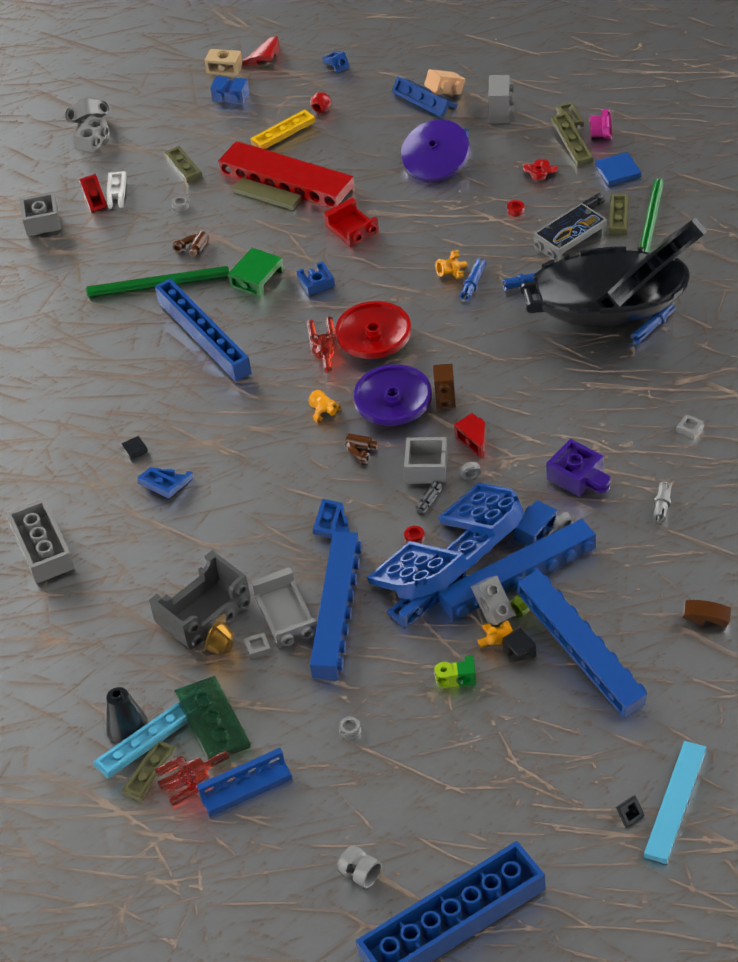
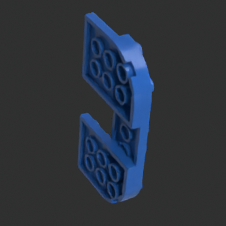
M479 482L438 516L441 524L467 529V531L446 549L409 541L366 577L369 584L394 590L399 598L409 599L410 601L437 591L446 590L449 584L455 581L468 568L475 565L484 554L490 552L499 541L519 526V522L523 517V508L516 492L510 488Z

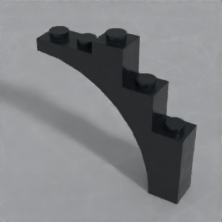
M694 217L680 229L665 238L630 271L620 277L596 301L602 308L620 307L649 279L708 231Z

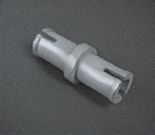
M668 482L659 483L658 494L654 499L655 510L653 520H657V522L666 521L667 509L671 504L670 493L672 485L669 483L667 488Z

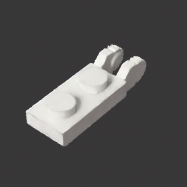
M126 171L108 173L106 193L108 209L113 208V199H118L119 208L124 206Z

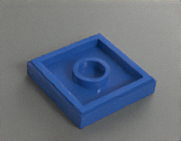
M628 152L595 161L597 170L608 186L641 177V171Z

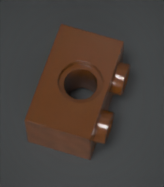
M452 363L433 365L436 409L456 408Z

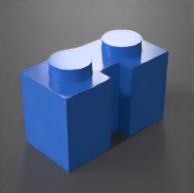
M216 76L210 87L212 101L244 104L249 94L248 79L234 78L231 81L229 77Z
M536 500L531 506L526 508L519 526L513 529L514 540L528 546L544 538V535L546 533L549 534L554 528L553 523L557 519V509Z

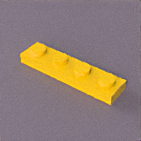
M304 109L250 138L251 144L258 148L267 149L315 123V117Z

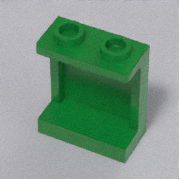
M251 248L228 273L230 287L261 298L265 294L263 285L275 272L282 273L284 271L282 258Z

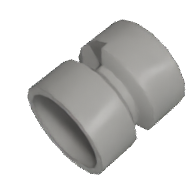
M351 845L344 851L337 865L338 872L349 879L353 878L355 883L365 889L375 883L382 869V863L371 855L366 856V853L355 845Z

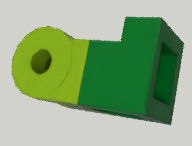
M465 656V661L440 662L434 667L435 680L440 687L477 685L473 656Z

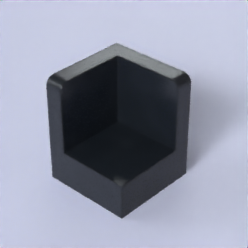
M521 628L503 637V651L508 657L514 653L518 657L525 653L532 659L537 657L535 642Z

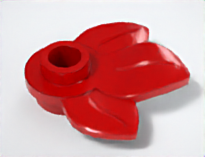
M538 159L534 164H524L523 170L529 172L532 175V179L543 180L548 173L556 172L558 167L550 165V162L546 159Z

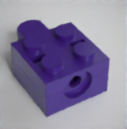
M569 439L546 463L547 480L579 497L588 488L600 494L606 493L610 489V476L604 473V456L572 439Z

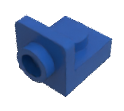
M334 51L322 58L324 64H331L336 73L350 67L344 51Z

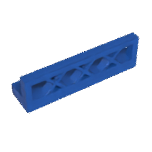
M399 76L391 91L443 118L448 107L456 109L458 105L441 95L432 93L431 90L409 79Z
M466 571L451 584L467 577ZM437 591L424 597L415 598L413 601L401 599L387 610V614L402 628L406 629L439 603V593Z
M277 748L197 784L201 802L209 817L292 780V774L285 763L281 748ZM278 758V760L269 763L271 760ZM235 777L234 780L227 782L229 779ZM214 787L212 790L204 792V790Z

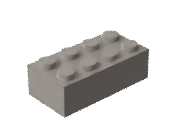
M45 499L6 513L13 534L36 584L75 569L69 549Z

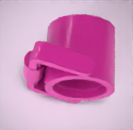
M602 109V115L590 116L591 138L604 137L606 140L612 139V118L609 109Z

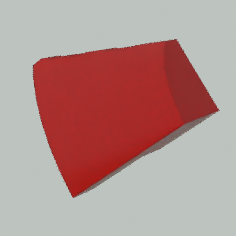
M278 36L267 39L242 61L243 65L257 66L259 60L272 61L273 57L277 56L280 47Z

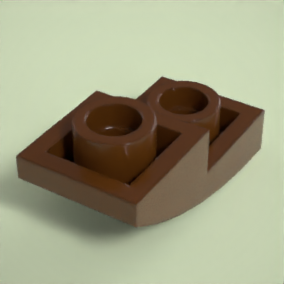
M686 600L684 602L682 617L689 621L703 625L708 620L725 628L730 623L731 607L704 600Z

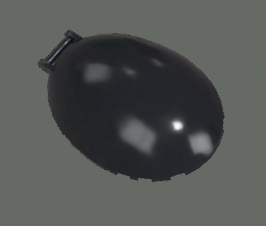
M626 246L595 248L579 251V255L570 257L569 254L562 255V260L555 262L552 259L542 264V269L534 274V282L523 283L520 286V291L525 297V307L528 313L546 312L560 320L583 326H617L646 319L671 305L687 288L690 279L689 269L684 262L675 258L640 287L620 307L602 308L596 300L650 252H644L643 247H638V251L626 250ZM533 294H536L537 300H533Z

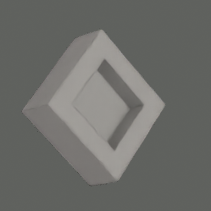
M686 414L676 426V432L695 439L704 428V421Z
M265 632L244 638L251 660L271 654Z

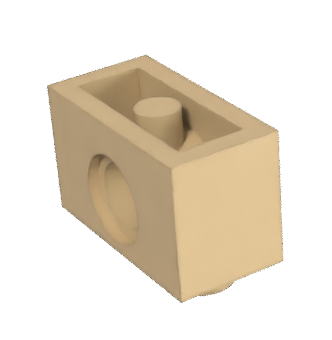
M210 49L204 60L207 74L238 76L243 65L241 51Z

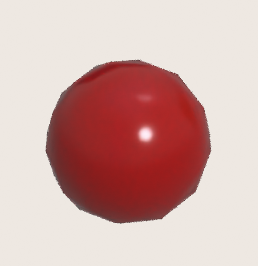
M318 92L312 96L310 104L315 112L325 113L330 109L331 99L328 94Z

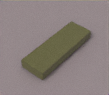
M180 146L165 152V157L187 183L203 177L202 172Z
M611 194L609 234L627 235L629 194Z
M159 741L154 745L121 790L122 794L142 803L177 752L176 747L163 741Z

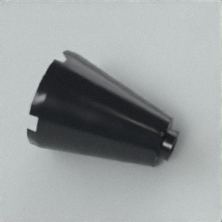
M116 687L111 689L106 696L104 731L111 742L120 743L146 725L148 719L125 688Z

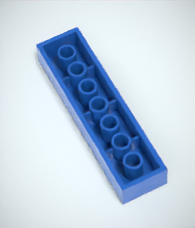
M515 841L356 940L358 955L363 962H432L545 891V874L518 841Z

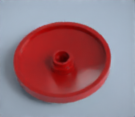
M384 301L363 302L349 308L339 317L335 327L336 338L340 347L353 356L366 359L382 358L399 351L406 345L411 336V322L408 314L395 304Z

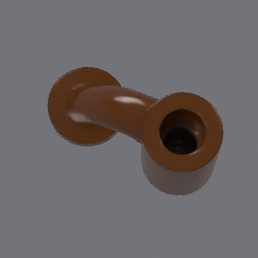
M200 231L198 234L190 235L182 240H175L172 246L173 250L180 253L185 250L187 244L191 243L189 255L195 257L196 254H200L209 240V235L204 231Z
M348 433L345 445L349 453L359 460L360 465L368 464L369 453L365 450L370 451L371 448L378 449L379 442L373 441L372 437Z

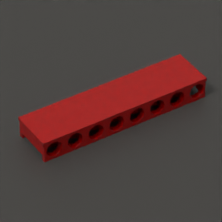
M236 141L218 160L221 175L237 180L245 178L302 196V200L331 209L339 205L350 191L353 192L355 190L354 176ZM228 166L231 172H228L225 168ZM255 177H259V178H260V181H257V180L254 179V178H255ZM284 186H289L290 190L285 189ZM297 190L304 191L305 194H300ZM318 195L320 199H316L313 196ZM328 200H334V204L330 203Z

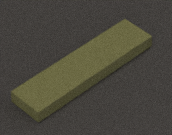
M568 112L551 116V121L576 166L592 163L594 158Z
M241 178L233 188L234 193L290 210H294L302 201V196L245 178Z

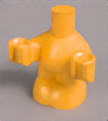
M459 250L451 251L449 259H438L436 261L435 268L439 277L453 274L456 279L464 277L463 271H460V269L467 268V262H459L456 257L460 256Z
M315 390L309 396V405L316 409L313 419L317 423L323 420L322 412H328L331 416H334L338 410H341V406L334 400H330L321 390Z
M503 621L500 627L497 628L491 626L490 623L483 624L482 628L487 633V636L477 640L480 648L487 645H501L503 637L513 632L509 621Z

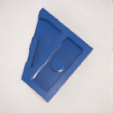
M150 467L137 478L138 484L170 498L193 479V472L187 471L183 475L175 474L173 469Z
M322 499L313 527L314 535L332 539L333 532H350L342 503Z

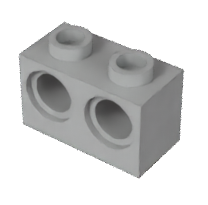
M88 116L73 135L76 149L94 153L109 134L107 120Z

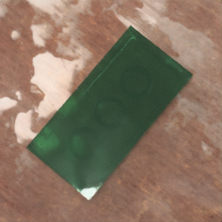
M215 676L174 690V695L209 763L251 748V743Z

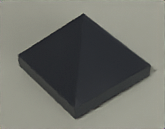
M635 795L616 806L617 812L626 828L645 816Z

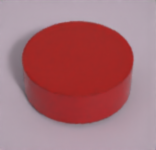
M512 200L507 204V213L510 216H520L525 211L522 201Z
M415 525L406 528L404 531L405 542L412 541L422 544L425 540L423 528Z

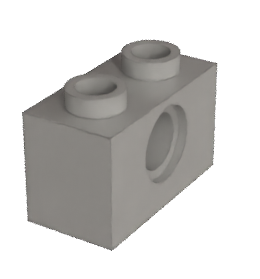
M497 576L488 577L471 586L488 623L497 625L515 616V612Z

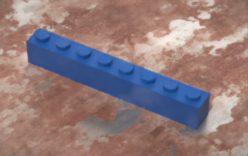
M171 278L155 286L158 303L235 382L252 374L249 357Z
M580 519L449 585L446 590L438 592L439 604L452 621L464 617L469 612L480 608L471 589L472 585L488 577L497 576L507 594L517 589L518 581L538 569L544 575L556 570L567 562H572L585 553L591 552L596 548V534L583 519Z
M333 532L310 661L312 678L338 679L339 671H343L344 659L341 657L342 653H346V640L344 639L345 636L349 635V623H347V620L352 617L350 602H354L355 592L353 586L357 585V573L355 571L359 570L360 558L358 554L362 553V541H359L358 533Z
M538 569L518 581L517 595L623 718L645 706L647 698L645 687L642 684H638L633 678L631 671L628 668H624L619 662L617 655L608 650L603 639L600 636H596L589 623L583 621L578 615L576 608L567 603L562 592L554 588L548 576L543 575Z

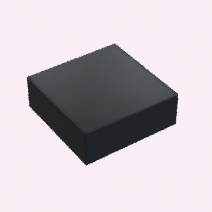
M139 436L121 443L122 449L130 460L148 452L146 445Z

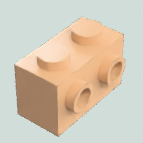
M429 69L424 86L431 89L432 93L436 95H441L442 93L448 96H454V94L461 95L466 79L455 72Z

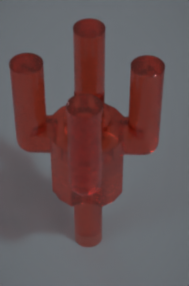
M327 317L325 319L327 333L320 335L316 334L314 321L308 320L307 327L312 354L323 360L325 372H331L330 358L338 350L333 318Z
M225 750L204 762L199 757L186 762L183 756H179L155 768L158 777L177 767L179 770L157 781L161 790L166 788L167 792L171 793L185 785L187 786L186 789L168 797L171 806L198 792L196 783L209 777L207 770L229 759V754Z

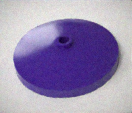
M448 120L428 121L416 127L406 137L401 149L402 162L407 172L417 180L423 182L443 181L454 176L464 167L470 154V142L466 132L458 124Z
M392 364L377 367L364 374L354 388V403L359 414L366 420L379 425L394 426L411 422L428 409L432 400V389L428 378L421 371L406 365Z

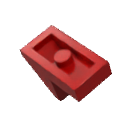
M96 174L79 179L85 196L84 200L91 212L108 207Z

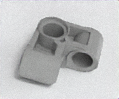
M84 98L66 109L65 118L68 122L83 123L88 116L102 118L110 112V106L104 100Z

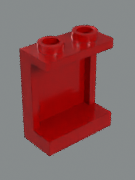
M350 198L324 212L325 227L349 247L379 232L378 219L376 217L369 219L359 211L354 198Z

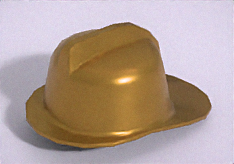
M222 614L213 624L207 636L204 651L208 650L220 655L223 652L229 653L233 648L234 632L225 623L226 614Z

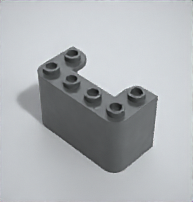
M213 550L204 556L207 563L204 568L200 567L198 569L200 576L171 598L166 594L163 596V599L156 594L149 599L154 621L189 649L198 648L207 639L213 624L222 614H226L225 623L230 622L250 604V592L246 575Z

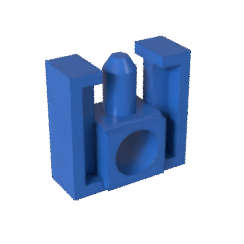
M323 261L316 264L317 272L314 269L308 270V278L303 269L296 271L297 279L308 296L335 286L334 277Z

